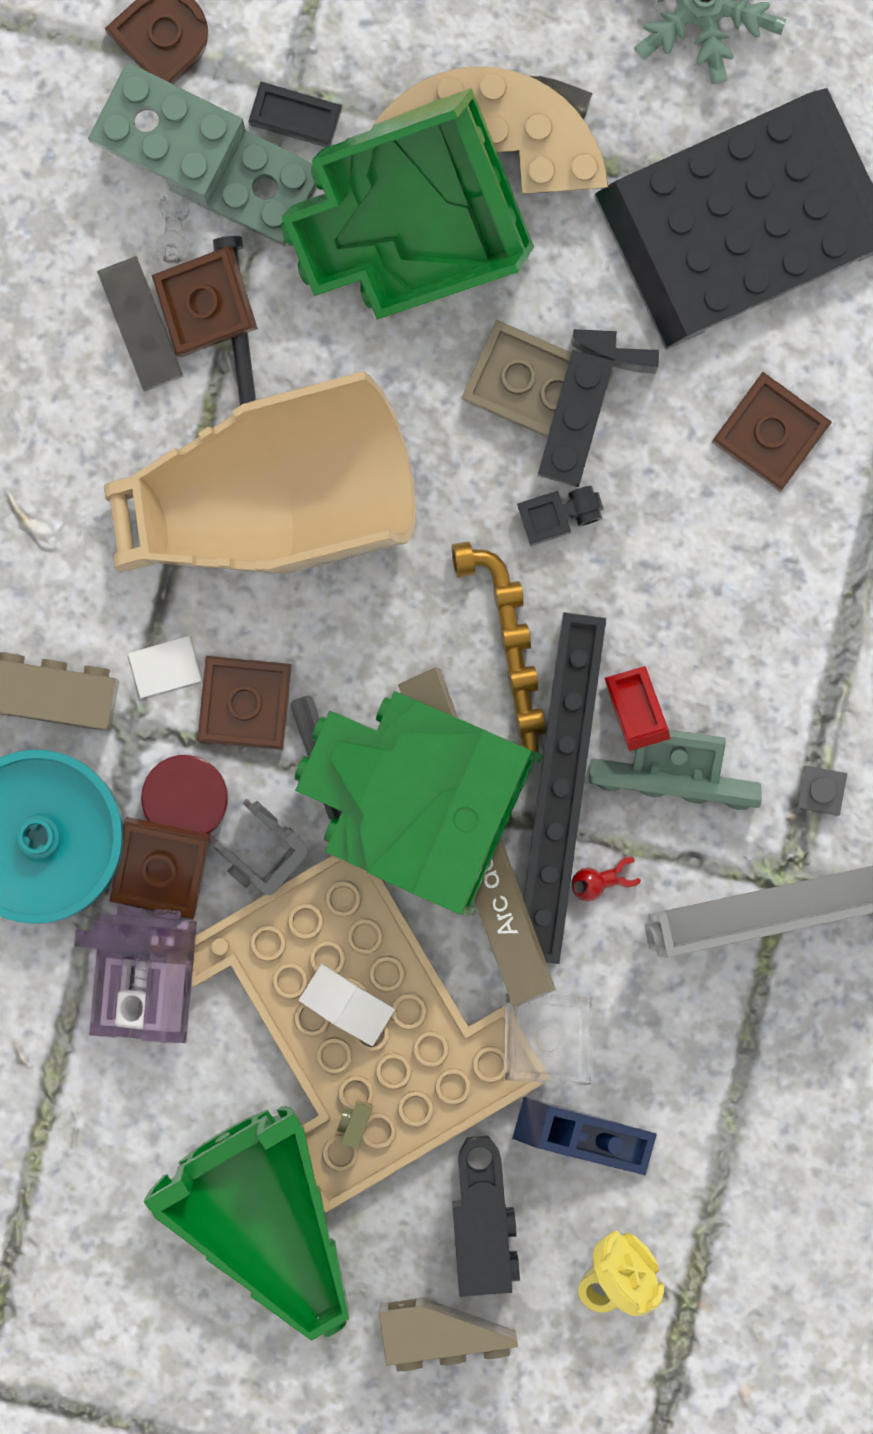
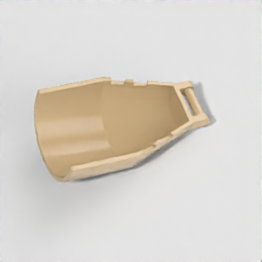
M365 371L244 403L232 411V416L213 428L208 426L198 433L200 437L179 450L174 448L131 477L104 485L105 499L110 501L117 549L113 559L114 567L118 571H129L158 563L289 574L407 544L415 529L417 510L415 487L407 447L396 415L379 385ZM134 498L140 547L136 548L133 545L127 499Z

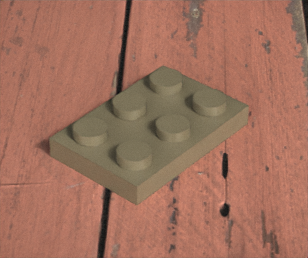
M496 319L461 400L548 438L572 352ZM611 371L608 385L611 381L614 371Z

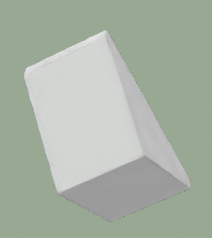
M322 963L298 1000L335 1026L370 1046L374 1045L395 1011L393 1007Z

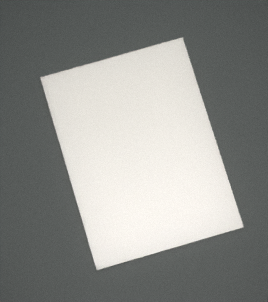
M190 636L127 653L140 699L202 681Z

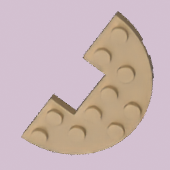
M466 67L431 76L407 89L397 97L373 124L374 126L425 104L472 88L497 153L519 152L522 194L609 188L607 172L600 148L588 125L577 110L549 86L537 79L508 69Z

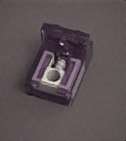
M117 906V915L100 913L99 922H93V930L76 929L74 947L97 949L89 1035L111 1038L142 1039V1041L160 1043H186L197 921L180 920L181 911L155 909L154 918L143 917L144 908ZM141 958H149V961H142ZM140 1001L143 1005V1012L141 1016H139L138 1013V1005Z

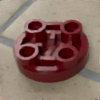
M177 755L161 761L149 772L142 787L141 804L147 821L210 834L224 820L228 807V790L223 776L211 763L197 756Z

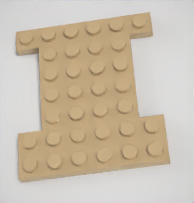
M333 855L282 884L272 895L265 894L171 950L178 963L181 964V968L192 987H196L229 966L232 967L318 1114L315 1118L304 1123L303 1126L316 1184L321 1189L325 1213L550 1080L506 1004L472 1025H467L382 879ZM321 963L395 1009L373 1046L335 1026L298 1001ZM359 1100L373 1105L359 1147L355 1149L341 1144L344 1133L338 1132L337 1128L345 1106L354 1109L356 1101Z

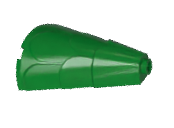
M281 1106L276 1110L279 1114L272 1117L268 1110L257 1113L227 1128L200 1145L178 1162L180 1166L177 1167L176 1175L172 1179L166 1174L155 1183L146 1195L144 1203L155 1219L206 1256L208 1262L249 1290L251 1298L312 1341L321 1335L330 1337L342 1330L347 1324L346 1321L349 1320L350 1311L336 1242L329 1235L321 1189L316 1184L304 1126L299 1122L296 1113L291 1107Z

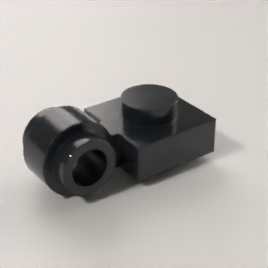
M590 485L569 492V501L563 505L558 491L517 503L530 547L571 534L567 520L569 518L576 520L578 527L603 519L600 511L604 510L599 492H594L593 487Z

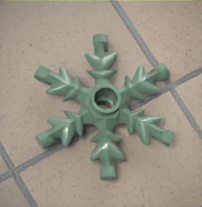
M676 0L678 2V10L675 14L662 12L660 15L665 21L650 22L643 26V29L652 34L638 43L634 50L642 60H646L661 45L665 54H669L673 48L676 33L683 40L684 25L695 23L702 32L694 44L703 43L696 63L697 65H702L708 61L711 84H721L728 81L723 58L730 60L734 58L731 50L721 42V39L729 38L727 34L717 29V24L721 18L731 17L737 30L742 21L747 30L756 38L760 36L759 27L781 35L787 19L764 13L770 7L769 2H760L747 6L749 0H741L737 3L733 0H711L707 3L700 0Z

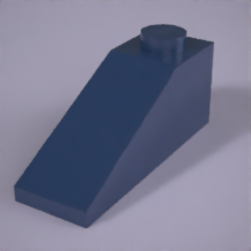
M523 1097L512 1139L538 1149L646 1176L657 1133Z

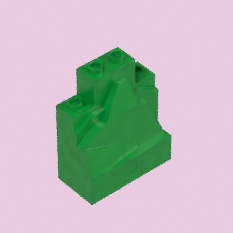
M472 88L375 124L369 131L321 149L311 160L313 163L311 173L315 185L319 190H324L325 194L291 205L281 217L283 220L281 229L284 239L289 246L293 245L299 259V275L305 285H310L313 295L317 296L361 281L360 291L362 299L367 308L373 309L377 320L517 273L534 249L533 242Z
M396 691L393 692L391 698L385 697L378 709L376 721L380 722L377 730L329 710L326 718L322 716L318 720L312 733V740L316 743L310 757L304 756L300 761L294 780L298 781L295 791L342 811L339 818L334 817L326 830L324 841L328 842L325 852L459 915H475L477 907L472 905L533 762L540 763L543 755Z

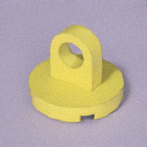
M613 1231L602 1237L595 1244L592 1255L594 1266L584 1274L578 1286V1296L587 1308L595 1312L606 1313L618 1307L622 1312L635 1317L650 1313L662 1303L664 1284L663 1281L658 1284L656 1273L660 1271L658 1263L643 1242L632 1234L625 1233L621 1235L619 1231ZM599 1283L607 1296L595 1292L591 1284Z

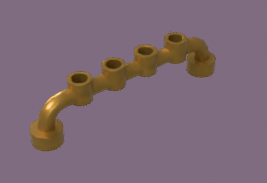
M469 541L452 544V560L457 578L475 575V566H483L491 572L494 600L501 625V641L508 666V681L515 706L517 732L522 746L538 752L537 735L546 733V725L542 708L532 709L530 692L538 691V678L535 666L525 667L522 650L531 649V638L527 623H517L515 608L524 606L520 581L510 582L506 565L497 554L488 550L472 549Z

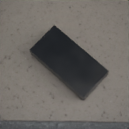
M260 81L248 123L254 127L319 146L329 147L333 142L342 112V105Z

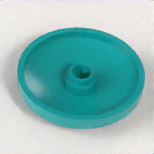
M25 750L5 755L0 758V916L21 923L46 924L77 915L98 900L111 884L119 868L123 854V818L117 800L106 782L93 769L73 757L48 750Z

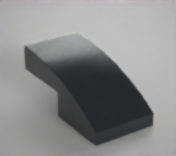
M573 329L572 346L581 352L614 361V367L656 374L659 365V350L616 348L617 331Z

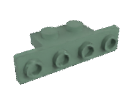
M669 729V740L636 749L633 764L595 758L590 761L589 783L596 784L604 790L618 791L621 788L637 790L649 797H661L665 794L682 797L688 802L697 804L707 801L725 803L728 807L737 810H745L750 807L760 808L762 792L760 783L720 777L726 745L724 737Z

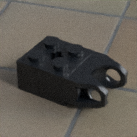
M489 1136L467 1137L458 1155L461 1200L452 1201L459 1297L512 1293V1282L520 1281L517 1250L509 1251L508 1237H517L514 1207H506L500 1152ZM477 1147L489 1150L492 1154L490 1164L483 1169L471 1167L467 1162V1156L471 1150Z

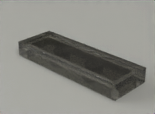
M137 256L98 270V276L143 391L151 390L184 377Z

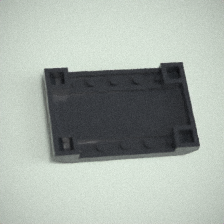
M828 88L807 93L609 184V188H603L594 195L665 350L703 334L706 329L855 261L860 262L873 256V184Z

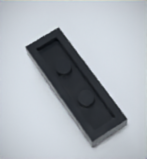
M572 350L537 476L579 487L614 361Z

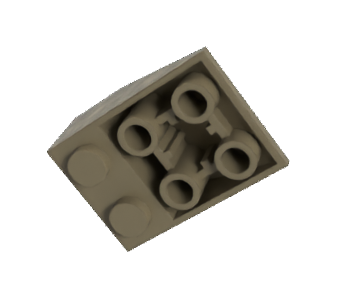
M424 1297L380 1303L379 1317L386 1366L396 1365V1371L399 1372L423 1368L422 1362L432 1359H440V1365L466 1362L467 1354L483 1352L484 1359L502 1358L510 1355V1348L518 1347L515 1330Z

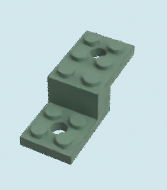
M126 62L88 137L90 143L166 179L170 191L284 247L287 242L281 229L283 221L281 217L291 205L308 200L316 186L311 173L313 163L246 131L243 118L129 62ZM145 110L153 111L159 117L158 125L149 132L140 131L135 126L136 116ZM261 178H270L278 186L276 194L270 199H260L253 193L254 184Z

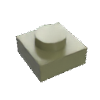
M357 1100L354 1109L345 1106L337 1128L338 1132L344 1133L341 1144L358 1149L373 1105Z

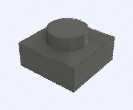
M803 766L796 809L840 816L847 773Z

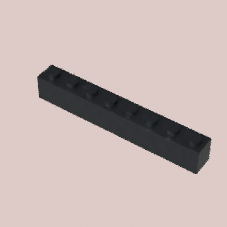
M563 612L561 617L523 895L546 963L560 964L607 619Z

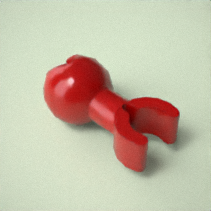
M623 858L614 865V868L602 872L590 867L580 869L575 873L571 882L574 895L582 901L590 902L598 899L603 894L605 888L615 885L629 888L640 884L641 880L639 878L626 880L624 877L618 878L616 876L626 864L634 863V858ZM576 882L583 884L584 890L582 893L575 890Z

